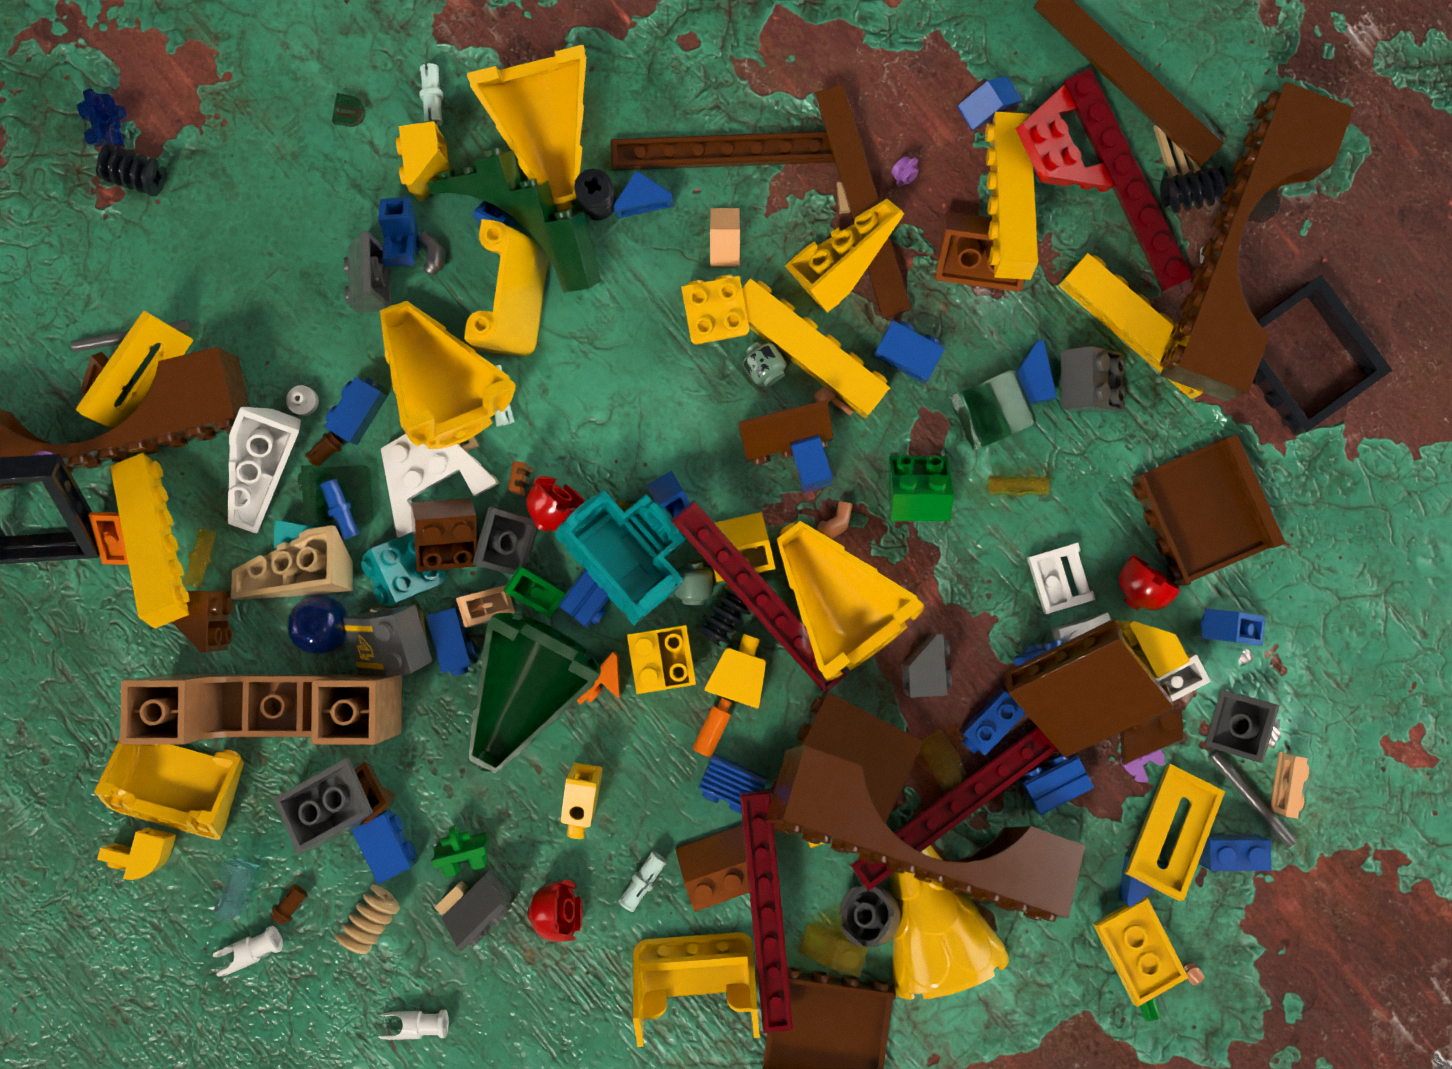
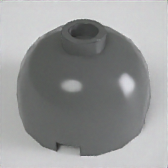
M864 885L852 888L843 897L839 907V914L842 915L843 925H840L841 930L846 938L857 946L878 947L888 943L895 936L900 925L901 913L897 901L891 893L878 886H875L870 891H867Z

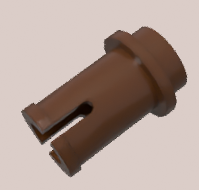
M332 431L328 434L324 433L322 435L323 439L309 452L305 453V457L309 458L308 461L316 468H319L335 451L340 452L342 450L341 446L344 442Z
M293 884L279 904L272 906L270 916L281 925L291 922L293 913L308 897L307 892L300 886Z

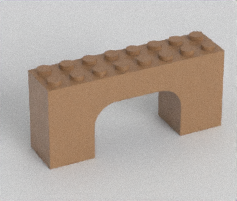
M164 674L121 680L120 744H187L202 739L222 737H311V745H375L401 734L402 675L382 677L363 674Z

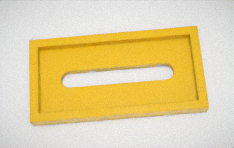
M143 310L75 410L81 415L110 429L115 428L138 408L147 395L156 375L158 361L184 355L194 340ZM156 343H160L159 350L122 404L115 407L114 403L122 393L123 386L128 384L150 352L149 348Z
M1172 764L1167 765L1124 873L1178 901H1184L1225 791ZM1182 797H1185L1190 802L1186 819L1183 822L1169 858L1168 866L1165 869H1161L1157 865V860Z

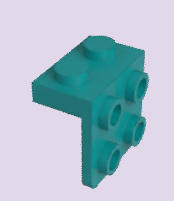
M412 533L370 548L361 557L363 572L368 578H371L375 586V597L380 604L384 605L385 609L396 607L405 599L439 586L446 581V575L443 570L417 572Z

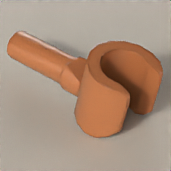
M828 387L820 388L813 395L817 402L827 399V403L831 402L848 415H851L854 409L840 401Z
M1188 962L1183 966L1189 977L1188 981L1192 985H1197L1205 979L1204 974L1195 963Z

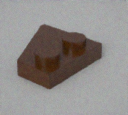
M1170 709L1120 732L1122 765H1127L1136 759L1153 754L1164 747H1169L1184 739L1182 710Z

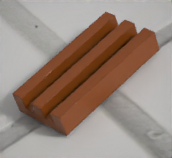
M513 462L508 485L509 491L527 497L529 491L524 489V484L530 485L531 479L526 477V473L532 474L533 468L524 462Z

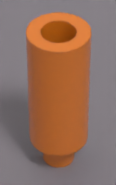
M721 698L717 707L712 705L692 746L693 750L711 758L732 715L728 713L732 704L731 701Z

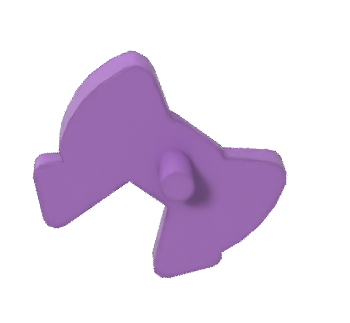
M1160 749L1127 765H1122V767L1134 776L1135 781L1148 782L1143 765L1152 761L1163 766L1164 754Z

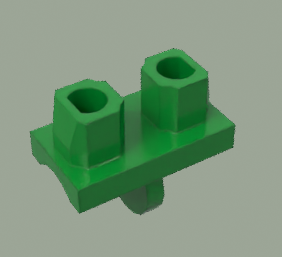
M454 825L449 828V836L440 838L441 844L434 846V858L431 859L433 868L440 867L446 878L460 873V862L464 860H469L471 869L474 870L487 866L488 837L486 832L472 836L470 830L460 833L458 826Z

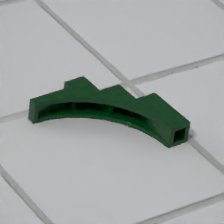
M501 147L483 151L484 157L474 160L475 165L461 168L462 173L455 174L454 169L437 173V179L427 182L430 194L456 193L473 196L492 203L515 218L544 249L556 271L563 293L590 289L601 282L584 211L572 213V209H565L557 212L549 181L537 183L536 178L522 181L513 150L502 152Z

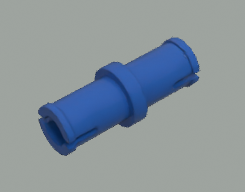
M338 479L320 484L319 487L330 509L327 513L333 517L342 540L359 534L360 532L349 510L352 508L350 502L346 503Z

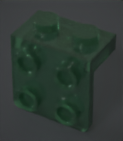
M1008 370L976 387L950 396L953 410L961 422L966 440L970 443L973 451L993 444L1036 423L1035 414L1014 370Z
M301 465V473L298 474V487L302 491L303 503L299 505L300 519L304 520V525L311 527L336 526L333 517L327 513L330 509L319 487L320 484L336 478L346 503L350 502L352 508L349 510L355 524L371 523L373 514L370 468L365 465L339 467Z

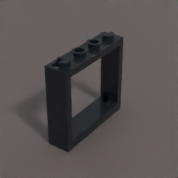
M1322 275L1306 283L1256 320L1264 328L1307 297L1365 374V377L1307 418L1262 357L1252 383L1259 386L1265 394L1264 400L1271 408L1276 409L1282 417L1281 422L1283 426H1288L1295 436L1310 431L1393 371Z
M61 455L0 457V484L42 481L71 531L6 536L0 528V564L99 558V551L88 516L92 510Z

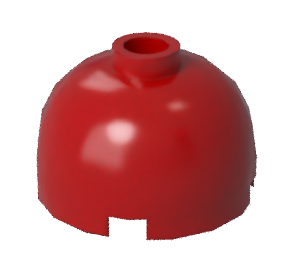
M542 475L537 476L526 498V506L537 528L546 532L549 530L557 531L558 526L566 521L585 500L567 484L562 489L554 484L557 479Z
M1132 554L1123 566L1118 580L1120 589L1126 595L1123 601L1137 611L1141 607L1150 611H1157L1167 607L1181 590L1162 572L1154 570L1148 566L1149 563Z
M562 880L544 884L535 892L528 907V919L534 930L540 937L549 942L573 941L576 939L573 936L574 932L581 930L583 919L581 896L575 899L572 889L577 887L572 881Z

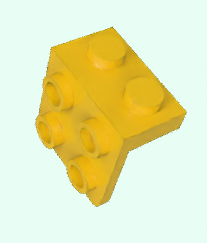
M723 275L715 278L714 281L704 282L703 280L688 282L686 286H681L690 338L693 344L698 345L742 337L749 333L740 276Z

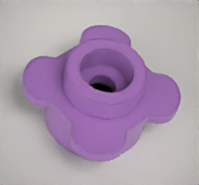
M903 157L894 165L891 174L897 180L895 184L897 187L909 184L917 177L919 171L917 158Z

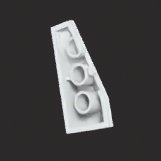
M240 407L229 434L228 524L256 534L258 533L299 433L301 419L274 409Z

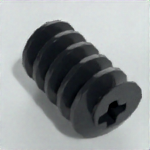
M108 143L102 147L97 159L96 173L98 177L106 182H113L127 189H135L152 197L157 196L165 185L167 177L166 168L164 166L159 167V162L156 158L148 160L144 154L137 156L134 151L125 152V149L122 147L115 149L112 144Z
M1221 166L1218 169L1210 168L1207 171L1198 170L1195 174L1188 172L1184 176L1178 174L1172 178L1164 177L1160 183L1161 201L1164 207L1171 206L1173 213L1180 211V204H1182L1185 211H1190L1192 201L1197 209H1201L1203 207V199H1205L1209 207L1214 205L1215 197L1219 204H1224L1225 201L1222 200V196L1228 186L1227 173Z
M592 168L581 172L574 184L581 209L592 220L608 218L614 212V204L616 202L611 179L605 172L599 169Z
M729 586L724 587L728 597L721 595L717 597L721 606H710L714 616L704 614L703 619L707 625L697 624L695 626L699 632L720 647L719 642L729 644L731 641L726 634L727 632L733 634L738 632L733 624L734 622L744 624L745 621L740 614L750 615L752 613Z

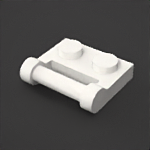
M1079 543L1027 557L1044 614L1095 600L1094 592L1089 589L1078 553L1081 551ZM1067 556L1078 595L1072 596L1060 557Z

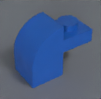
M410 197L380 199L378 221L384 235L382 259L385 267L415 265V254L419 252V242L417 241L419 235Z

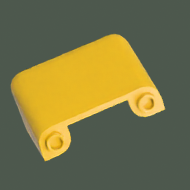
M481 219L479 240L482 246L488 251L500 255L493 312L477 311L473 313L467 320L464 339L478 352L526 357L534 352L537 345L549 258L535 239L501 222Z
M119 739L94 793L108 808L118 813L202 837L220 840L227 824L244 762L239 753L224 749L223 752H216L214 756L171 744H120Z

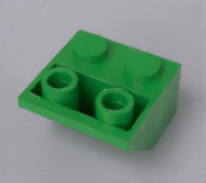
M889 456V510L891 521H950L954 491L948 456Z

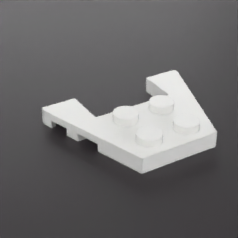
M404 434L381 448L398 538L412 533L411 499L453 474L461 472L473 496H478L499 484L498 479L481 466L482 464L469 455L460 444L442 449H428L424 444H421L419 447L414 445L407 435Z

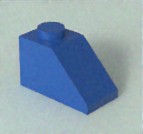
M1039 340L1030 347L1010 379L1011 385H1008V395L1012 403L1015 402L1016 409L1049 402L1057 398L1044 340Z
M672 471L646 485L654 501L662 505L672 517H675L690 504Z
M1205 609L1200 625L1202 638L1262 646L1266 617L1235 611Z

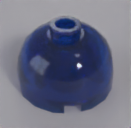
M316 595L305 598L296 604L288 615L286 627L289 638L296 647L306 653L319 655L332 652L345 641L344 638L347 634L343 618L348 616V612L340 602L330 597Z

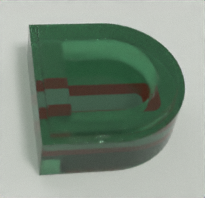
M337 93L332 116L333 124L346 127H355L361 124L366 114L361 101L355 96Z

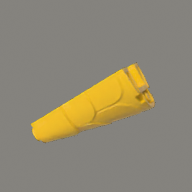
M584 45L555 51L554 57L501 70L493 66L467 73L470 87L496 124L498 132L511 150L514 151L515 156L518 158L517 164L527 178H536L537 183L549 181L556 211L573 208L572 202L577 200L574 184L580 174L583 150L580 141L584 114L583 94L587 59Z
M404 301L380 310L385 358L390 365L392 387L396 394L401 427L414 445L419 447L421 444H424L428 449H442L457 445L489 427L493 423L491 417L498 410L500 412L505 411L513 398L516 385L507 374L481 357L473 348L446 331L445 326L410 302Z
M799 521L797 524L791 523L781 530V536L777 538L789 586L794 590L802 622L807 629L818 669L826 680L840 677L843 674L840 670L846 666L851 671L868 660L908 628L905 623L906 620L910 617L912 620H915L923 611L924 605L917 599L916 595L880 574L876 568L845 551L844 546L807 524Z
M931 845L920 852L929 857L942 860ZM892 873L891 894L897 901L901 913L900 925L893 937L892 982L897 996L910 1000L915 998L914 994L921 993L924 999L947 996L967 990L995 976L993 970L999 967V970L1006 968L1009 963V956L1005 950L1004 943L979 913L978 907L966 892H952L943 889L942 883L934 881L927 883L914 878L915 874Z

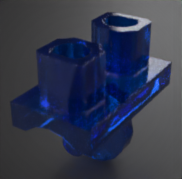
M91 88L84 90L85 100L77 104V109L82 119L91 122L92 127L84 132L86 143L97 147L108 143L116 148L124 145L120 132V120L127 117L126 108L116 105L114 98L109 94H99Z

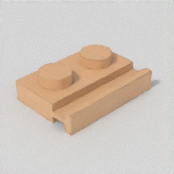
M1278 753L1269 807L1271 811L1298 819L1299 811L1302 810L1304 805L1303 784L1309 775L1308 758L1290 753Z

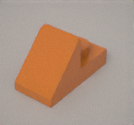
M90 512L88 516L102 564L128 565L119 513Z
M615 651L600 665L601 673L594 686L576 700L580 705L586 700L591 703L602 692V689L599 687L601 683L617 698L621 697L619 655Z

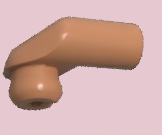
M839 501L836 516L827 522L823 520L819 522L817 531L830 539L846 531L853 504Z

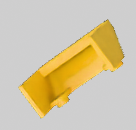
M734 932L645 939L637 943L633 950V1023L637 1047H644V1020L656 1019L662 1016L667 1010V997L727 993V1003L732 1010L752 1012L754 1038H760L752 939L745 933Z

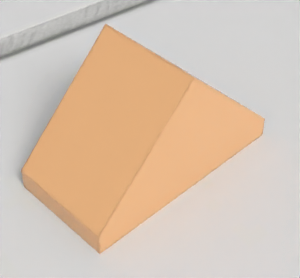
M711 208L710 267H739L740 208Z
M506 585L456 598L464 626L472 627L488 622L497 613H515L511 596L503 592Z

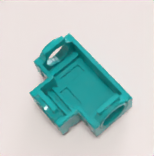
M603 490L597 496L591 497L580 505L557 528L555 537L568 548V552L581 566H584L589 576L601 589L603 588L606 591L607 596L620 611H623L628 616L627 619L634 626L673 594L684 581L667 561V558L681 548L686 538L672 523L671 519L673 517L662 505L653 502L647 494L624 512L609 494Z

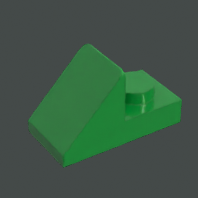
M522 566L517 568L503 590L506 594L548 618H551L566 595L561 589Z

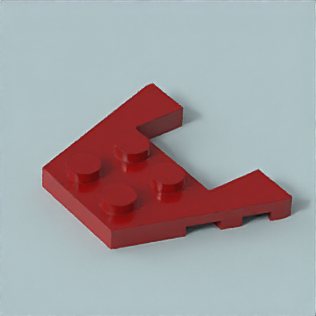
M1063 85L1015 129L1042 183L1067 187L1076 184L1080 185L1081 189L1090 190L1095 187L1099 189V192H1107L1115 185L1104 163L1085 168L1081 160L1080 150L1074 145L1068 133V126L1061 118V116L1070 114L1077 109L1067 86Z

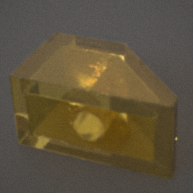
M808 922L800 953L830 969L860 977L868 947L857 946L849 941L843 932Z

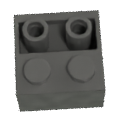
M1094 346L1061 350V408L1075 412H1124L1126 392L1123 374L1126 364L1123 359V353Z
M928 633L901 664L903 694L911 698L948 695L947 688L952 687L951 671L946 670L945 658H949L950 648L948 639L944 640L943 634Z
M490 869L442 917L455 945L460 951L468 944L473 948L491 928L488 924L491 922L495 926L512 907L509 902L514 894Z

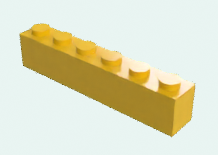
M995 111L992 123H987L985 130V141L990 144L986 153V165L990 166L987 176V190H991L987 210L988 214L992 215L988 237L989 240H993L989 263L994 265V278L1031 280L1038 264L1033 165L1015 129L1030 115L1027 113Z
M1087 253L1058 286L1161 373L1163 369L1160 366L1161 358L1167 349L1170 350L1173 339L1170 338L1174 327L1173 320L1166 314L1158 313L1150 306L1151 302L1144 295L1136 294L1128 287V282L1123 277L1117 274L1114 275L1106 269V264L1101 258ZM1169 380L1190 399L1203 393Z
M750 278L742 288L749 328L766 342L776 345L780 353L821 385L830 388L840 400L866 419L890 389L886 385L888 380L879 372L874 370L871 373L863 367L864 361L856 354L851 352L848 355L840 349L841 343L833 336L828 334L825 337L817 331V324L810 318L804 316L802 319L793 312L795 310L794 306L787 300L781 298L779 301L770 294L772 290L760 280L756 283Z
M140 453L111 465L110 469L138 617L155 629L189 615L187 607L189 595L182 583L181 577L184 576V570L177 558L176 551L179 550V546L172 534L171 526H173L174 522L170 512L167 510L166 502L169 498L165 488L162 486L161 477L164 476L163 470L157 461H152L146 454Z

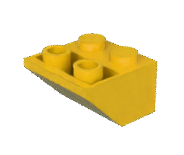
M434 121L399 126L400 137H396L397 152L399 155H402L403 166H399L401 182L406 184L409 193H412L419 202L425 201L430 195L427 182L437 179L438 172L450 169L447 142Z
M762 512L715 522L717 527L758 573L775 569ZM714 570L716 581H724L721 578V576Z
M1117 620L1121 626L1124 640L1154 678H1160L1190 662L1176 634L1136 621Z
M687 625L627 635L636 694L696 685Z

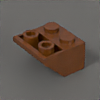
M471 498L412 502L411 520L417 572L475 567L472 564L477 550L476 513Z
M187 591L189 595V602H187L189 615L172 621V623L200 652L228 650V645L232 641L229 615L233 611V600L229 597L230 591Z

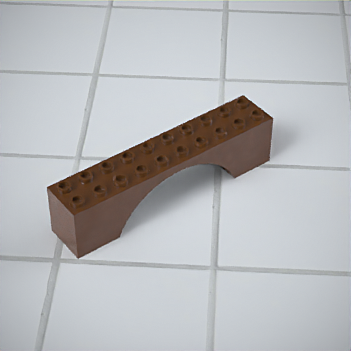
M1288 82L1283 83L1276 91L1272 90L1265 101L1261 100L1258 103L1253 114V118L1256 119L1253 128L1248 130L1242 145L1246 146L1243 156L1240 155L1232 170V173H1235L1234 180L1228 184L1222 196L1225 204L1222 211H1218L1213 220L1212 228L1215 229L1213 236L1206 241L1202 249L1201 255L1205 256L1202 265L1198 266L1193 273L1191 283L1194 284L1191 294L1188 293L1182 302L1181 311H1184L1181 321H1177L1170 335V338L1173 339L1170 350L1167 349L1161 358L1160 366L1163 367L1160 374L1161 377L1224 401H1229L1249 393L1270 335L1252 315L1241 289L1238 273V251L1243 229L1256 204L1266 193L1285 185L1310 182L1334 165L1354 112V107Z
M214 347L158 361L153 383L138 408L112 430L83 442L51 444L26 429L12 412L0 409V457L34 455L38 451L60 454L72 474L74 473V468L82 466L83 469L97 468L102 466V461L112 459V462H121L130 458L131 454L140 452L150 455L158 453L159 447L169 445L170 448H178L188 445V440L198 438V441H207L217 438V433L227 431V434H230L240 407H250L239 357L219 347ZM16 483L0 484V490L16 487Z
M806 745L786 750L765 820L774 824L773 829L789 835L792 832L803 834L802 839L807 842L831 844L830 849L836 852L859 854L858 859L872 864H876V862L887 864L886 868L902 874L904 872L915 874V879L927 883H932V881L942 883L943 889L957 893L960 891L970 893L969 897L982 902H987V900L996 902V907L1012 912L1014 910L1024 912V917L1037 921L1043 919L1055 922L1056 918H1069L1085 845L1032 826L1003 828L987 846L965 858L943 861L929 857L904 843L881 819L868 794L863 766Z

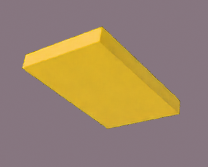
M1147 896L1132 907L1126 904L1092 923L1135 1006L1139 1007L1189 978Z

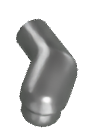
M425 231L419 236L417 241L427 250L426 263L423 266L424 271L434 276L444 267L446 251L428 231Z

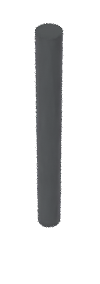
M188 319L167 323L181 332L191 331ZM129 330L71 341V348L74 352L121 344Z
M1218 750L1212 751L1208 758L1287 847H1292L1297 842V839Z

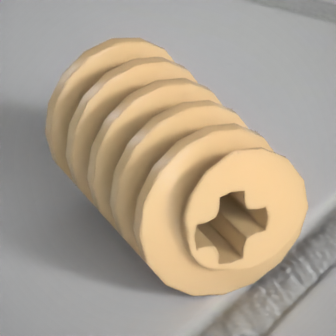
M374 884L370 888L375 895L368 893L363 895L364 900L368 904L358 903L356 905L357 910L361 914L351 913L349 915V919L354 924L343 923L342 929L347 934L339 932L335 934V939L342 946L360 954H368L370 952L372 944L378 941L379 934L385 931V924H389L393 920L392 914H397L400 910V905L394 896L383 887Z

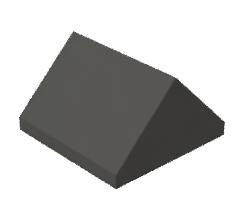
M488 507L472 565L511 575L515 573L519 566L526 568L537 529L534 525V520Z
M1221 689L1205 746L1263 764L1280 705Z

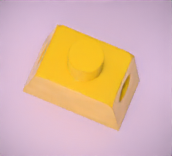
M743 634L738 650L726 646L704 691L758 709L766 666L765 659L755 656L760 639Z
M576 762L572 765L566 778L561 822L568 824L567 836L570 838H584L586 827H591L596 813L603 767Z

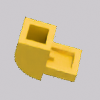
M147 827L135 832L132 847L117 843L101 847L97 860L108 862L107 866L114 869H125L123 879H139L157 871L168 861L176 834Z

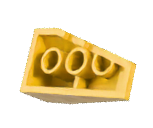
M885 199L858 215L853 225L842 231L839 227L831 231L832 237L819 245L813 242L806 246L785 267L813 300L828 313L850 294L904 213L891 201Z

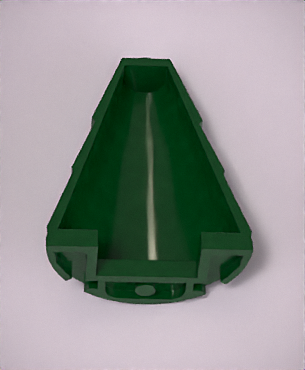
M512 613L494 614L489 621V625L486 627L482 668L478 679L477 702L472 713L468 760L474 762L478 769L486 772L490 771L494 774L531 745L539 733L557 720L563 711L592 688L601 673L597 660L593 657L589 660L584 655L586 649L571 637L543 622L523 616L521 620L512 619L514 616Z

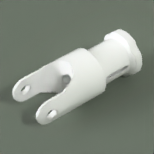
M274 926L267 927L264 933L253 938L248 936L213 953V957H221L234 951V961L228 968L219 971L217 976H226L250 966L268 953L280 952L283 947V940L277 928Z
M441 1010L436 1014H423L422 1011H393L379 1015L397 1016L401 1018L403 1023L400 1034L378 1036L381 1039L404 1040L420 1039L424 1035H438L439 1038H446L449 1027L447 1010Z

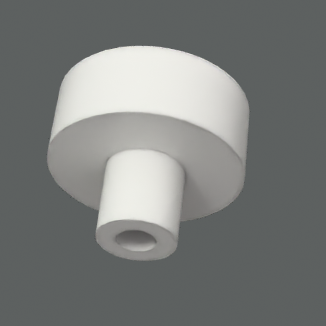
M298 385L288 392L286 403L293 413L308 416L316 411L319 398L313 389L304 385Z

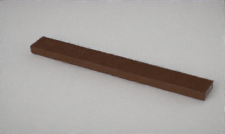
M1039 0L1035 3L1034 9L1199 167L1223 146V143L1073 0Z
M844 84L817 91L814 96L854 224V220L858 215L879 204V200ZM888 237L867 268L882 319L911 310L890 237Z
M825 131L611 139L612 171L835 163Z

